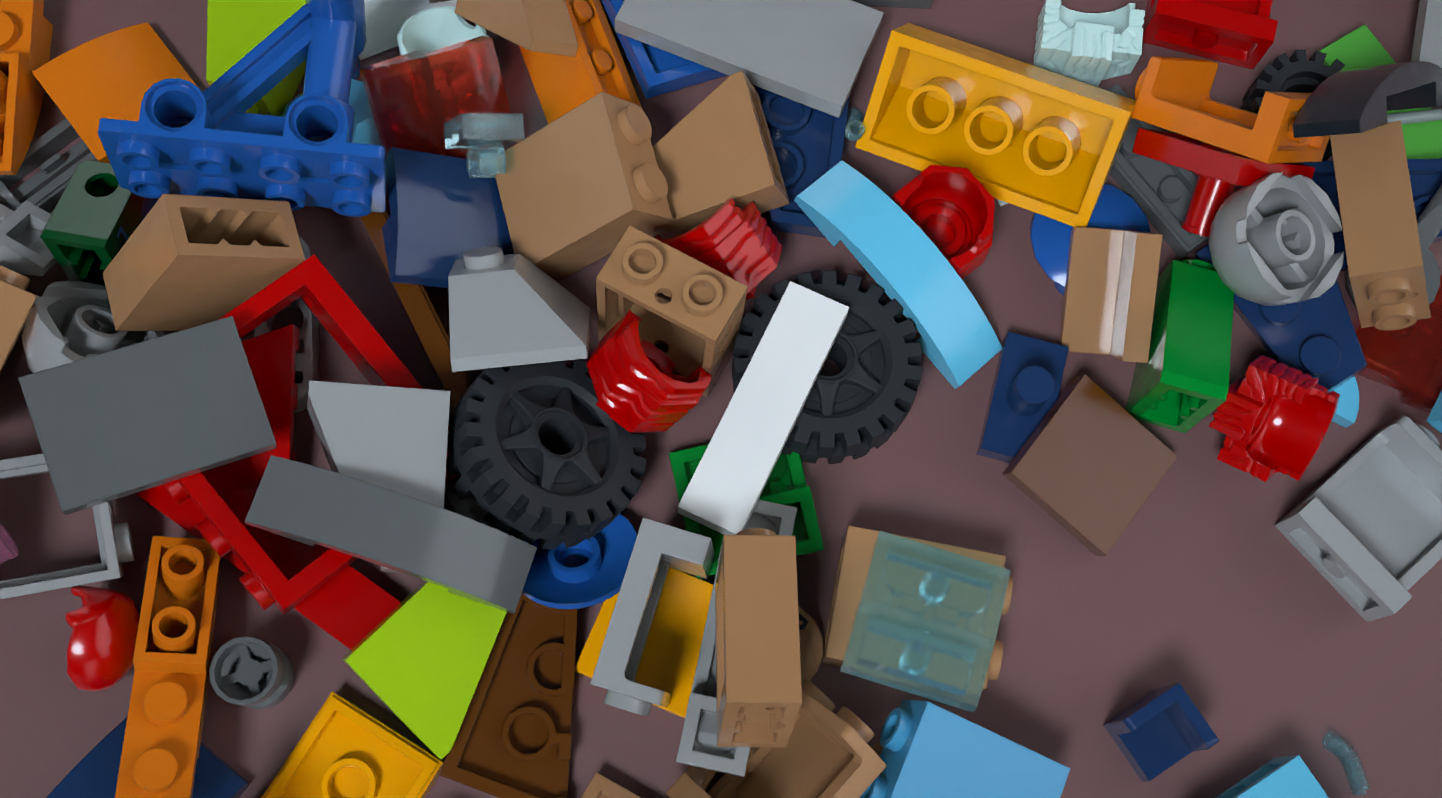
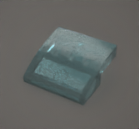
M879 531L873 547L861 598L854 614L840 671L974 713L978 706L990 663L1010 570Z

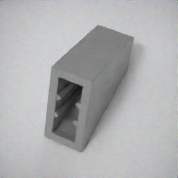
M309 380L307 410L331 471L444 508L450 391ZM381 566V571L391 572V573H401V572H398V571H395V570H392V569H389V568H386V567Z

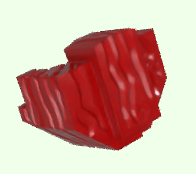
M929 165L917 177L893 194L892 200L935 244L962 280L984 263L992 246L995 198L967 168Z
M732 198L727 199L703 223L682 235L669 239H662L660 234L653 236V238L746 285L748 288L745 301L754 297L757 285L777 268L783 248L781 243H778V238L775 234H772V229L766 226L767 221L761 217V213L757 210V206L753 201L739 208L735 206V201Z
M629 310L602 337L586 363L598 398L595 405L630 433L667 431L698 404L711 381L712 375L700 366L688 377L674 375L672 371L676 364L663 351L645 339L640 342L638 328L642 319Z
M1259 356L1249 364L1246 373L1229 386L1226 401L1217 407V411L1213 414L1214 419L1210 422L1209 427L1226 434L1223 442L1224 447L1220 449L1217 460L1243 472H1250L1252 476L1258 477L1259 480L1267 482L1277 472L1289 475L1291 478L1299 481L1321 446L1337 411L1340 394L1335 391L1328 392L1327 388L1318 384L1319 379L1303 374L1300 370L1292 367L1288 368V365L1283 363L1277 364L1276 360L1266 356Z

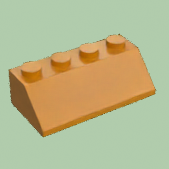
M907 23L891 31L855 148L919 171H923L929 165L967 168L996 199L1073 227H1087L1127 132L1136 106V100Z

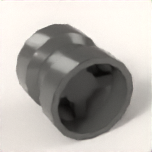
M249 636L234 638L222 645L213 656L209 669L210 683L219 697L228 703L257 710L272 708L282 702L292 690L295 680L294 664L285 651L276 645ZM266 673L265 680L262 682V684H260L264 677V674Z

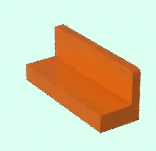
M565 0L578 42L575 57L529 51L519 46L548 124L601 92L641 106L600 0Z

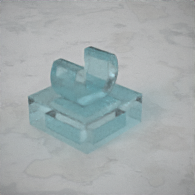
M461 113L443 124L445 149H468L467 171L470 179L495 178V174H504L506 171L504 149L525 139L523 114Z

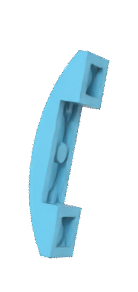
M841 160L796 196L794 201L832 246L835 247L842 241L876 283L885 290L891 300L895 298L904 308L903 314L907 319L912 320L916 330L922 335L915 343L920 342L921 350L954 389L961 386L1003 349L978 302L944 255L890 197L856 169Z

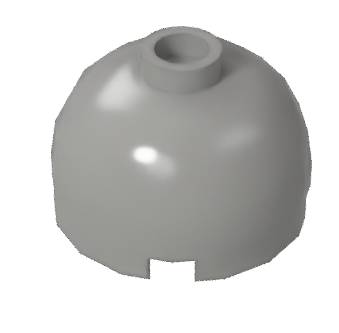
M1283 172L1258 178L1250 185L1243 186L1231 194L1218 209L1210 226L1209 249L1212 263L1222 282L1237 296L1264 306L1285 305L1318 298L1334 285L1343 266L1344 251L1334 254L1335 243L1332 233L1342 231L1340 217L1328 194L1311 178L1303 175L1289 178L1282 175Z
M77 280L60 281L48 285L42 297L37 296L25 322L22 343L28 367L33 373L161 337L164 336V332L116 331L105 286Z

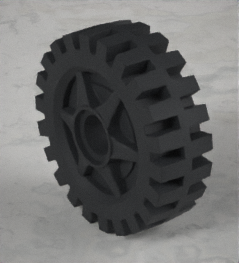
M823 270L820 279H812L811 272L796 275L794 283L848 306L849 310L826 358L834 361L839 366L841 373L835 376L818 375L781 451L782 454L791 455L792 452L803 455V462L816 464L818 458H827L828 464L842 463L847 456H852L853 460L866 456L871 448L876 447L878 449L887 442L908 415L921 381V344L914 341L916 329L912 320L904 321L902 319L904 308L895 298L887 303L883 299L885 290L875 283L867 290L860 286L862 277L849 273L846 282L836 280V271ZM786 279L773 285L769 296L762 293L754 301L752 311H747L741 322L740 332L736 336L732 355L734 393L789 285Z
M575 359L568 367L565 366V361L487 368L463 394L449 419L448 426L450 429L448 430L447 450L452 452L446 460V466L449 475L461 474V477L454 486L460 499L474 495L477 500L469 511L479 521L490 512L496 517L491 526L492 528L506 534L513 528L516 530L515 538L530 545L539 539L540 549L554 550L562 543H564L565 548L578 545L586 538L589 540L599 533L631 502L630 500L637 494L642 484L639 478L646 471L647 459L639 457L647 448L645 436L628 432L608 417L609 415L595 405L598 398L592 379L586 376L588 370L587 362L581 359Z

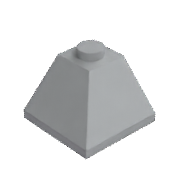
M482 247L463 253L464 259L455 261L448 275L450 361L452 372L588 358L592 325L591 308L520 253L503 255L502 248Z

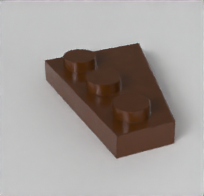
M523 593L521 594L515 613L507 612L456 740L445 758L439 776L498 798H568L572 694L574 688L578 609H557L543 606L532 601Z

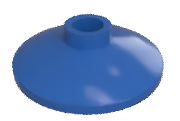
M619 514L608 526L589 540L586 538L578 545L565 548L564 543H562L554 550L540 549V542L537 539L531 544L537 547L522 593L538 604L557 609L585 608L613 597L620 592L637 538L634 527L623 515Z

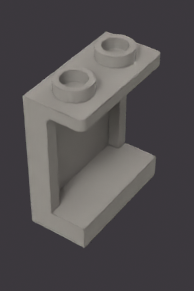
M1401 416L1376 431L1274 525L1366 622L1390 616L1399 611L1413 597L1408 590L1442 558V450L1440 449L1438 439L1430 430L1414 423L1407 416Z
M646 518L642 519L590 683L607 689L604 704L643 716H649L652 704L668 707L671 694L636 682L635 677L669 568L707 579L715 555L711 538Z

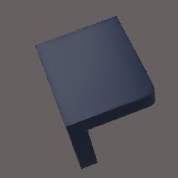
M1180 683L1155 689L1103 725L1142 782L1151 781L1191 752L1208 750L1219 742L1218 737Z

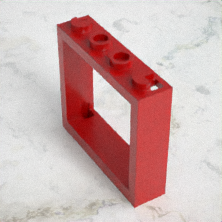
M315 254L220 318L224 319L232 316L239 337L242 338L289 304L301 298L371 385L423 389ZM447 450V458L449 457L452 451ZM447 466L445 487L461 477V474L449 475ZM201 472L162 484V487L178 505L189 498L205 517L203 521L196 525V528L221 558L230 551L236 555L248 570L246 574L239 578V581L264 611L272 604H275L285 615L358 559L357 557L329 549L290 580H287Z

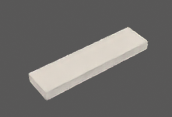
M790 281L677 507L679 514L724 535H736L744 530L847 317L848 306Z

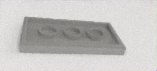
M624 0L615 17V32L729 76L743 71L752 85L839 118L881 26L884 12L852 0Z

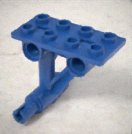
M306 0L304 6L203 92L190 81L180 78L164 79L154 83L145 92L141 102L139 121L101 118L99 120L98 136L120 187L128 189L135 195L154 199L160 198L162 194L173 193L288 201L292 211L300 210L304 206L332 208L336 213L351 217H362L371 212H385L387 201L385 148L379 145L352 143L355 112L352 106L349 105L351 78L356 80L361 71L358 56L364 51L367 42L364 0ZM306 60L303 96L297 98L288 107L285 117L245 113Z

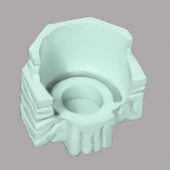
M1045 0L1038 16L1033 65L1095 87H1099L1102 80L1130 74L1142 55V26L1144 24L1145 10L1135 9L1136 3H1128L1126 6L1115 11L1083 13L1066 8L1061 5V0Z

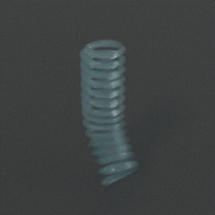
M850 108L847 113L845 137L848 140L856 141L864 134L865 127L862 123L861 112L858 109Z
M1328 731L1322 741L1323 748L1336 755L1340 763H1342L1343 771H1346L1345 775L1348 776L1346 780L1349 781L1348 785L1351 786V794H1366L1367 792L1363 790L1370 789L1371 786L1366 785L1369 783V781L1365 780L1367 776H1361L1365 774L1364 771H1360L1364 768L1359 766L1362 762H1355L1360 760V757L1349 759L1357 755V752H1351L1353 746H1349V742H1345V738L1341 739L1340 735L1337 736L1336 733Z

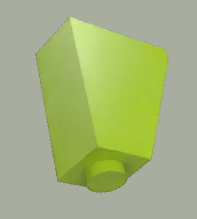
M208 0L206 80L209 85L215 82L304 6L306 0ZM306 60L245 113L282 117L286 105L292 100L305 74Z
M424 581L355 645L342 660L422 743L442 760L453 747L507 612L448 592V588Z

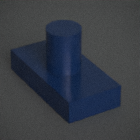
M1008 331L1002 342L1003 349L1000 351L977 455L1011 463L1058 400L1069 347Z

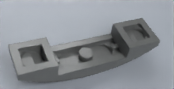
M272 455L245 519V523L311 546L318 544L448 588L450 593L512 614L516 611L537 547L509 534L428 502L347 475Z

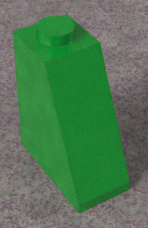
M1193 259L1172 260L1158 277L1148 363L1136 362L1126 405V411L1136 420L1186 433L1226 401L1229 389L1234 292L1222 282L1213 265Z

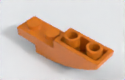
M0 0V175H17L28 152L40 115L45 89L33 75L32 71L49 62L53 25L43 16L44 0Z
M152 536L133 657L134 677L115 798H192L205 714L221 557L205 539Z

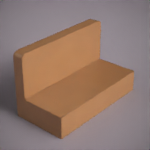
M1074 227L1071 230L1059 345L1069 347L1068 352L1112 355L1121 361L1148 363L1162 234L1090 227Z

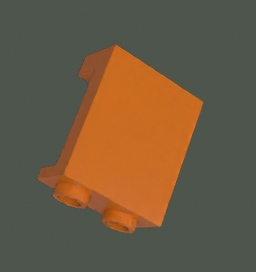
M1152 56L1147 68L1143 70L1137 80L1135 87V99L1137 101L1131 118L1266 164L1322 161L1330 135L1294 138L1293 123L1312 93L1265 91L1258 114L1227 105L1210 98V90L1218 69V63L1206 59Z

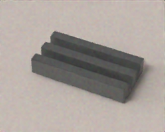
M66 118L30 144L17 175H0V200L7 208L14 211L27 200L46 212L51 213L55 209L79 163L86 160L98 161L83 140L79 141L62 155L58 153L79 137ZM40 166L41 170L12 192L9 188Z

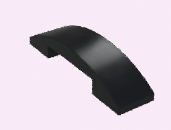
M1414 61L1357 67L1339 71L1324 80L1308 97L1293 123L1294 138L1362 133L1388 124L1387 111L1442 105V68L1430 62Z

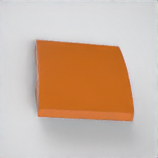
M148 22L119 29L92 39L32 71L33 75L96 159L104 163H110L98 136V126L101 118L139 121L141 102L145 92L154 83L161 80L180 78L196 85Z

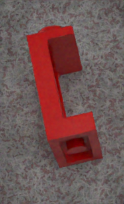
M1148 0L1142 26V43L1254 70L1275 40L1278 20L1270 19L1273 0Z

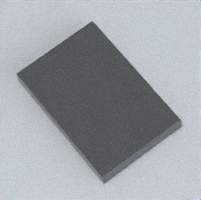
M232 316L18 377L61 510L65 515L277 448Z

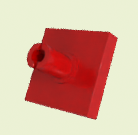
M1145 128L1138 129L1132 153L1180 167L1198 175L1186 218L1182 222L1181 228L1206 237L1210 236V226L1218 209L1225 199L1233 194L1235 185L1248 186L1258 178L1283 172L1282 175L1289 178L1303 175L1312 179L1316 168L1299 162L1266 164L1175 132Z

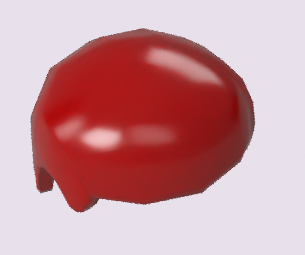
M82 585L72 586L71 593L74 596L81 597L83 607L70 611L65 616L66 622L73 628L67 648V674L76 688L85 691L102 692L119 683L133 666L140 612L134 601L123 592Z

